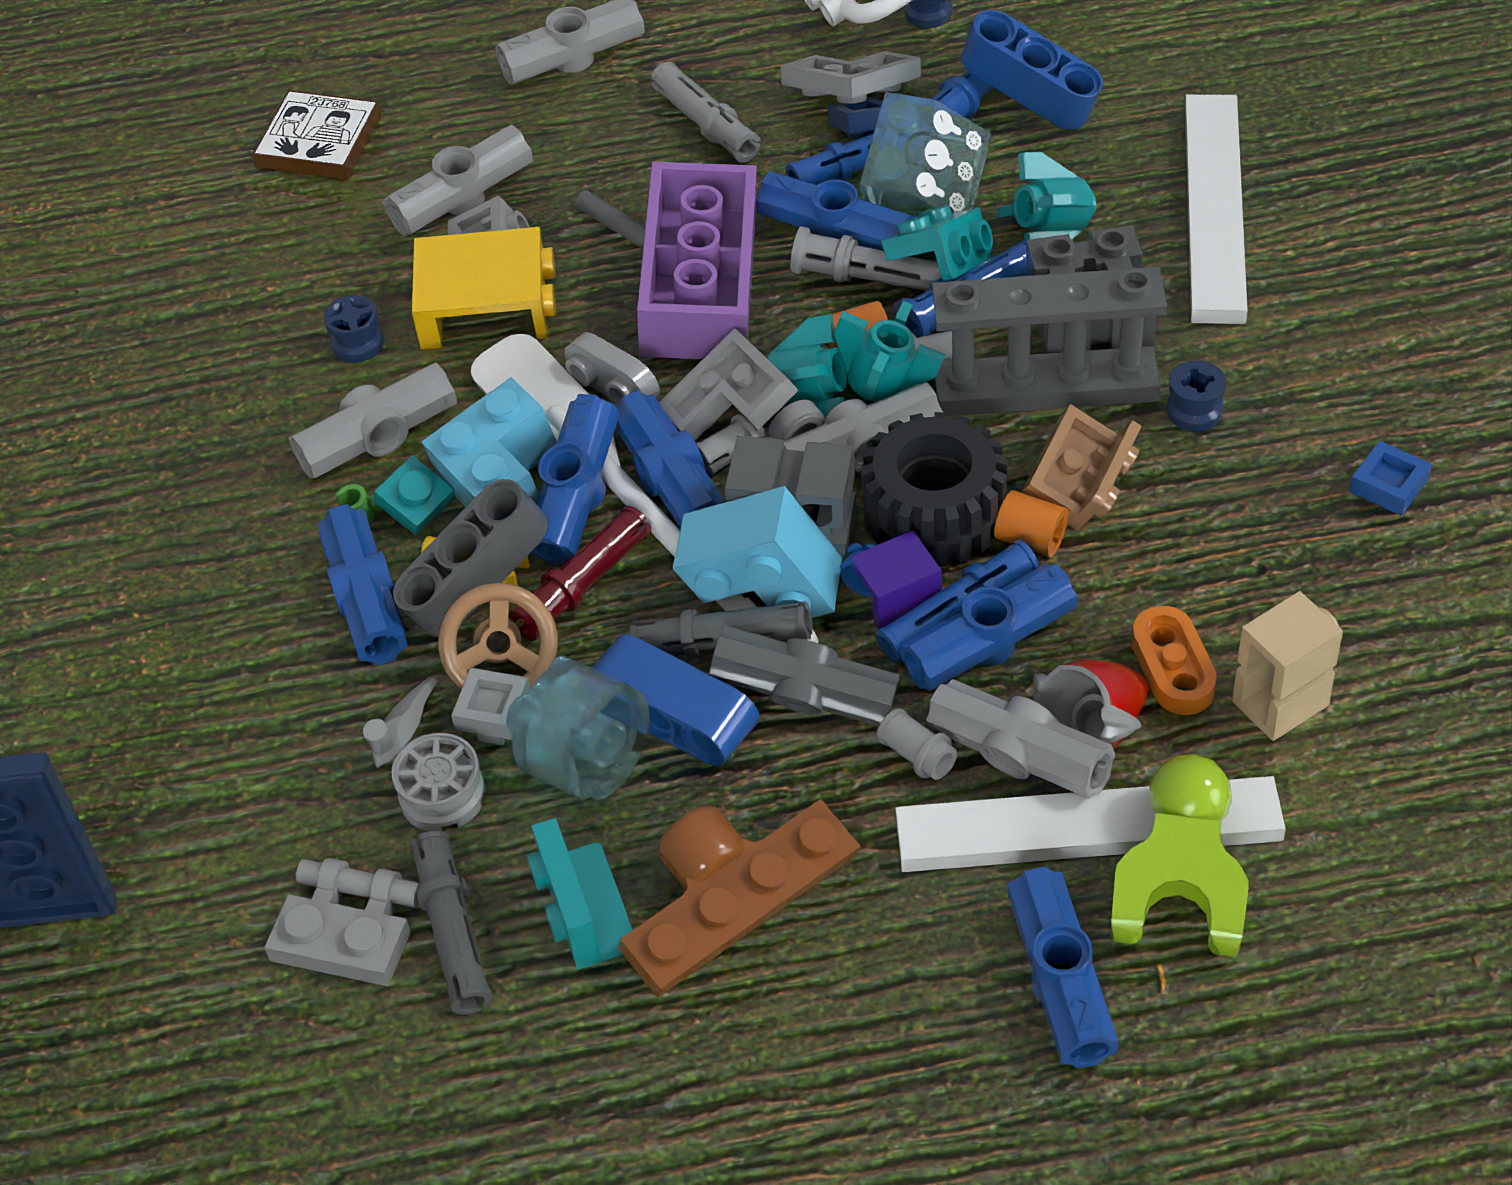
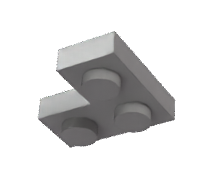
M888 51L879 52L853 61L813 55L780 65L782 85L800 88L805 96L836 95L837 101L840 103L863 102L867 100V94L872 92L898 91L901 89V83L921 77L920 57Z
M734 328L659 403L680 431L687 430L695 441L732 404L759 430L773 415L781 410L783 405L798 389Z

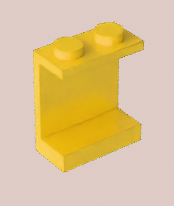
M540 227L414 238L412 315L421 350L442 348L443 317L531 309L537 339L547 338V317L556 316L553 284H547V279H555L556 272L553 248H543Z

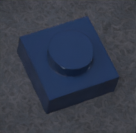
M867 98V100L859 103L829 104L828 122L829 125L846 132L848 138L859 139L877 132V129L895 126L894 106L875 98Z

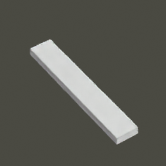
M1186 95L1185 134L1191 323L1246 324L1247 292L1237 95Z
M1274 776L1229 780L1232 802L1228 814L1221 821L1222 845L1283 841L1285 824ZM1150 786L1102 790L1101 793L1096 792L1090 798L1073 792L896 807L902 872L1126 854L1132 847L1144 842L1152 833L1155 813L1150 806Z

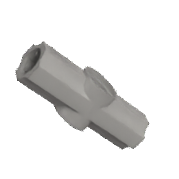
M613 0L586 11L577 7H563L556 9L547 16L546 26L498 43V46H495V52L503 75L510 85L555 68L565 73H575L583 71L593 63L594 53L641 36V34L645 33L644 22L634 0Z
M512 124L470 149L463 146L445 148L434 156L432 171L383 199L385 212L393 222L395 229L404 237L414 233L447 212L460 215L484 202V190L532 163L531 148L526 143L522 132Z
M437 363L430 364L382 390L373 385L356 387L341 401L339 412L289 437L291 449L302 470L310 479L316 478L366 451L373 456L388 455L403 444L408 435V429L457 404L455 390L451 386L446 373Z
M927 382L924 384L919 383L868 406L858 399L844 401L828 413L823 425L784 441V445L787 450L805 451L806 442L853 445L854 470L856 473H862L861 466H863L864 452L866 448L872 447V439L878 432L888 433L889 424L897 420L903 423L910 421V415L922 413L923 417H934V412L943 413L938 403L936 393Z
M952 679L945 685L940 684L930 700V710L926 722L932 732L937 734L945 733L953 741L979 751L992 766L1011 777L1026 779L1030 774H1033L1090 798L1096 792L1101 793L1111 776V767L1115 758V752L1111 744L1060 724L1049 710L1031 699L1013 696L1007 702Z

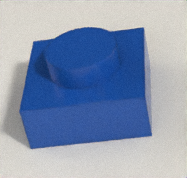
M1379 441L1352 476L1349 492L1402 516L1429 480L1432 464Z

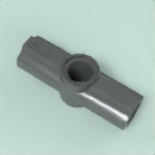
M725 625L719 635L709 675L724 683L770 695V699L774 703L796 712L820 715L823 711L848 719L865 722L872 726H880L886 715L890 713L900 677L899 674L839 658L838 653L833 649L813 641L792 638L788 639L785 643Z

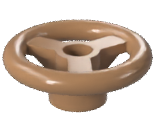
M490 583L467 591L450 606L440 626L438 649L446 673L460 689L464 685L468 675L467 670L485 660L491 663H503L511 660L528 671L523 677H528L532 691L544 681L553 667L558 650V634L550 611L537 596L516 585ZM490 602L489 616L483 618L475 627L473 633L474 645L457 653L456 638L461 622L474 608L483 603ZM509 602L523 608L535 621L540 635L539 654L522 646L519 628L508 617ZM495 631H502L509 636L508 645L499 651L490 649L486 643L488 636Z

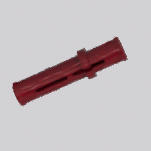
M625 506L609 524L559 569H549L541 577V585L533 594L545 604L554 620L564 611H574L582 603V595L635 545L651 533L650 523H645L640 528H637L639 524L647 519L638 509L632 506ZM517 606L509 612L508 617L514 622L520 618L522 619L520 623L516 624L522 637L534 641L540 636L535 621L527 611Z

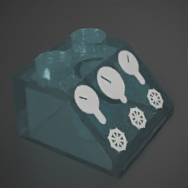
M885 92L860 181L864 201L915 217H919L918 213L944 205H949L951 213L972 209L988 153L991 133L937 100Z

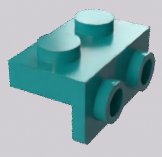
M949 205L932 208L918 213L919 217L897 223L899 232L881 240L886 261L935 251L943 281L955 279L992 258L993 236L989 224L982 218L980 207L951 213Z
M556 818L531 825L537 851L526 854L537 891L549 888L553 903L544 905V909L555 943L567 940L577 970L623 955L618 949L620 939L633 929L601 844L592 843L567 851Z

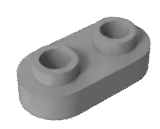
M584 332L565 348L567 372L581 386L592 387L607 396L616 406L619 405L623 396L637 390L646 395L653 394L656 399L659 397L660 388L658 382L649 368L637 358L597 335Z

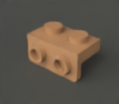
M1070 404L1060 415L1021 493L1068 508L1067 525L1076 531L1093 515L1103 518L1119 495L1120 489L1113 485L1117 476L1121 478L1126 474L1139 453V449L1133 443L1141 429V425L1131 420L1117 434Z

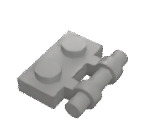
M326 858L321 863L302 859L297 867L296 882L317 888L312 899L287 895L264 947L269 961L389 987L411 933L407 919L395 917L392 914L397 904L417 908L420 905L417 896L420 883L402 879L401 873L397 871L379 869L376 873L350 869L348 862L343 860ZM344 893L370 898L365 910L339 905Z

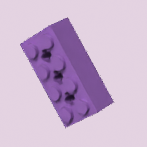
M652 162L637 308L639 357L704 359L734 328L748 340L756 221V165Z

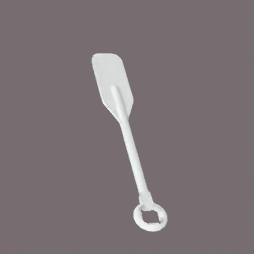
M515 334L502 339L481 353L471 366L473 380L485 395L512 377L543 407L556 441L558 440L570 401L576 400L578 394H588L535 338L526 334ZM613 435L601 472L604 483L626 506L635 507L645 515L647 519L642 523H650L651 533L675 557L680 529L621 468ZM741 594L715 600L726 612L758 608L748 597L744 598ZM813 631L809 641L818 643V637Z

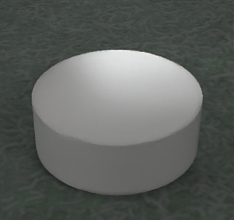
M799 400L783 408L774 417L769 426L768 434L770 438L786 441L823 425L825 417L812 401Z

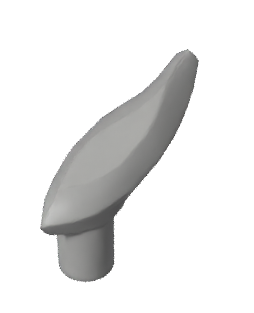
M428 677L409 692L392 709L384 721L372 719L365 724L363 735L371 746L376 768L390 761L411 739L420 723L424 704L438 680Z

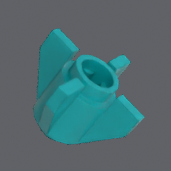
M1042 152L1018 154L1020 181H1031L1027 185L1019 187L1015 194L1014 204L997 208L998 218L1015 217L1021 227L1029 228L1033 231L1024 233V240L1069 234L1070 239H1073L1088 226L1090 219L1095 213L1096 199L1093 191L1084 179L1078 177Z
M902 302L894 321H879L868 330H866L868 321L843 311L839 318L834 336L846 366L848 383L852 390L865 400L877 402L916 384H923L935 378L946 354L922 344L919 345L916 352L913 334L905 326L913 306L908 302Z
M833 314L809 317L769 354L768 360L798 389L782 408L799 400H810L826 418L835 406L845 401L844 397H832L835 392H842L846 387V366L838 348L828 349L824 345L836 342Z

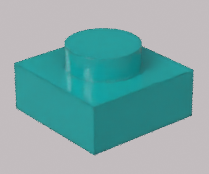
M412 455L374 491L373 502L417 536L453 500L455 489Z

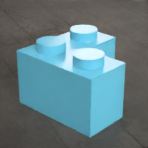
M510 377L424 439L422 444L437 475L455 489L454 496L466 507L485 487L500 479H510L518 483L537 504L540 495L528 471L540 462L543 454L549 448L556 445L557 441L543 407Z
M782 486L684 514L673 570L703 604L755 591L769 607L807 601L813 618L835 611L841 572L840 566L843 557L788 489Z

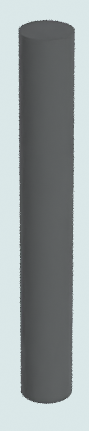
M588 190L582 191L577 196L575 206L640 248H644L646 228L644 225Z

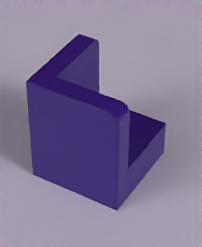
M913 530L852 557L853 569L873 597L874 624L878 629L886 627L942 590L941 569Z

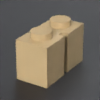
M1299 591L1242 627L1238 662L1241 666L1236 669L1232 702L1272 741H1275L1329 706L1335 676L1333 667L1337 665L1343 630L1339 627L1333 615L1326 609L1317 607Z

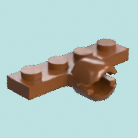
M821 799L764 839L756 842L742 838L717 807L711 805L699 806L684 814L666 830L660 838V846L658 848V857L683 886L684 894L620 939L618 949L656 997L659 998L855 858L861 846Z

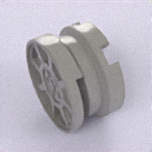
M448 733L427 734L414 739L404 746L393 762L392 781L398 793L402 812L406 819L415 827L425 831H442V827L456 823L459 828L471 821L482 807L481 799L483 793H485V785L479 770L477 755L473 747L464 739ZM440 744H451L457 748L455 750L440 749ZM465 752L470 759L463 755V753Z

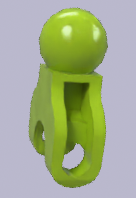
M1195 753L1175 756L1158 769L1153 775L1149 787L1150 806L1155 813L1152 833L1144 842L1132 847L1117 864L1113 893L1111 938L1113 942L1137 943L1142 937L1143 925L1149 908L1162 898L1181 896L1196 902L1206 914L1209 933L1208 947L1211 952L1219 956L1235 958L1242 941L1249 884L1238 861L1225 851L1221 843V821L1228 814L1232 802L1231 784L1223 770L1213 760Z

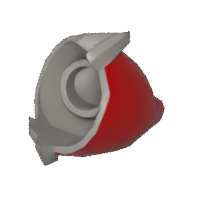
M1078 659L1061 664L1046 675L1034 674L1033 678L1035 702L1049 710L1060 724L1111 744L1113 749L1119 746L1126 736L1142 727L1137 717L1145 704L1146 698L1150 696V685L1147 679L1125 665L1103 660Z

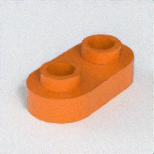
M1154 606L1141 612L1133 624L1132 648L1155 699L1164 709L1175 714L1192 715L1202 712L1209 707L1214 699L1217 674L1191 619L1183 611L1170 606ZM1165 642L1168 644L1165 646H1158L1155 643ZM1178 688H1187V689H1190V690H1189V691H1184V690H1180V689H1178Z

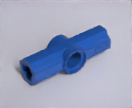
M771 171L762 180L759 195L756 199L758 214L798 227L810 228V231H813L815 235L841 239L843 235L852 236L854 240L858 241V246L882 251L884 250L881 240L899 232L897 223L915 218V216L858 199L857 189L847 181L827 180L814 185Z
M640 390L623 396L616 407L619 411V418L615 429L633 455L637 474L646 492L652 498L660 496L669 513L677 522L678 527L681 529L684 514L725 503V500L705 472L701 453L693 437L687 430L678 432L653 394H643Z
M578 394L576 400L569 403L557 444L549 448L539 462L538 471L544 484L537 505L547 517L548 528L546 535L530 555L539 557L549 564H565L577 553L588 514L602 502L605 496L606 485L601 477V472L619 418V411L613 403L604 401L596 395Z
M348 504L329 509L326 517L317 523L320 531L319 535L326 558L330 563V566L326 567L336 602L341 617L346 616L359 661L373 662L376 666L392 662L397 659V655L401 650L408 647L399 611L395 607L394 586L383 551H377L364 509H354Z
M1046 563L1001 589L982 587L973 590L966 596L962 604V611L901 644L900 658L907 668L909 677L920 690L926 688L931 691L977 664L995 666L1004 663L1012 656L1016 642L1076 609L1077 594L1070 584L1069 576L1057 564L1050 566Z
M1046 866L1026 870L1016 880L1008 883L1007 894L1031 967L1032 990L1037 999L1042 1002L1061 1064L1073 1065L1077 1069L1098 1065L1109 1055L1117 1053L1119 1043L1092 964V942L1080 928L1062 872L1051 871ZM1063 962L1070 964L1073 967L1066 970H1059L1051 967L1050 965L1053 963Z

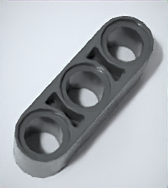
M500 479L490 483L400 575L393 590L394 601L426 633L432 636H439L440 626L446 612L460 596L481 585L502 583L534 550L546 535L548 528L546 515L518 483L510 479ZM479 606L474 608L465 616L460 626Z

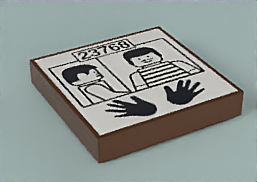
M288 90L252 153L255 166L257 168L348 180L382 115L379 101Z

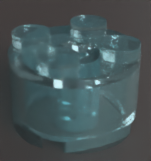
M559 656L552 661L548 670L533 684L527 695H521L512 702L507 712L506 725L509 729L513 730V755L522 771L579 799L585 800V797H591L595 800H601L614 793L634 769L640 754L632 751L637 732L647 736L650 715L648 702L642 691L581 662L571 660L565 656Z

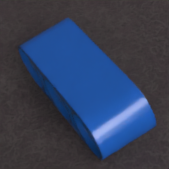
M989 9L981 11L976 15L961 53V62L971 74L1063 129L1074 130L1086 124L1103 86L1100 73L1090 64L998 10Z
M621 634L582 678V685L585 691L600 707L711 766L720 767L759 722L760 715L756 706L744 693L629 634Z

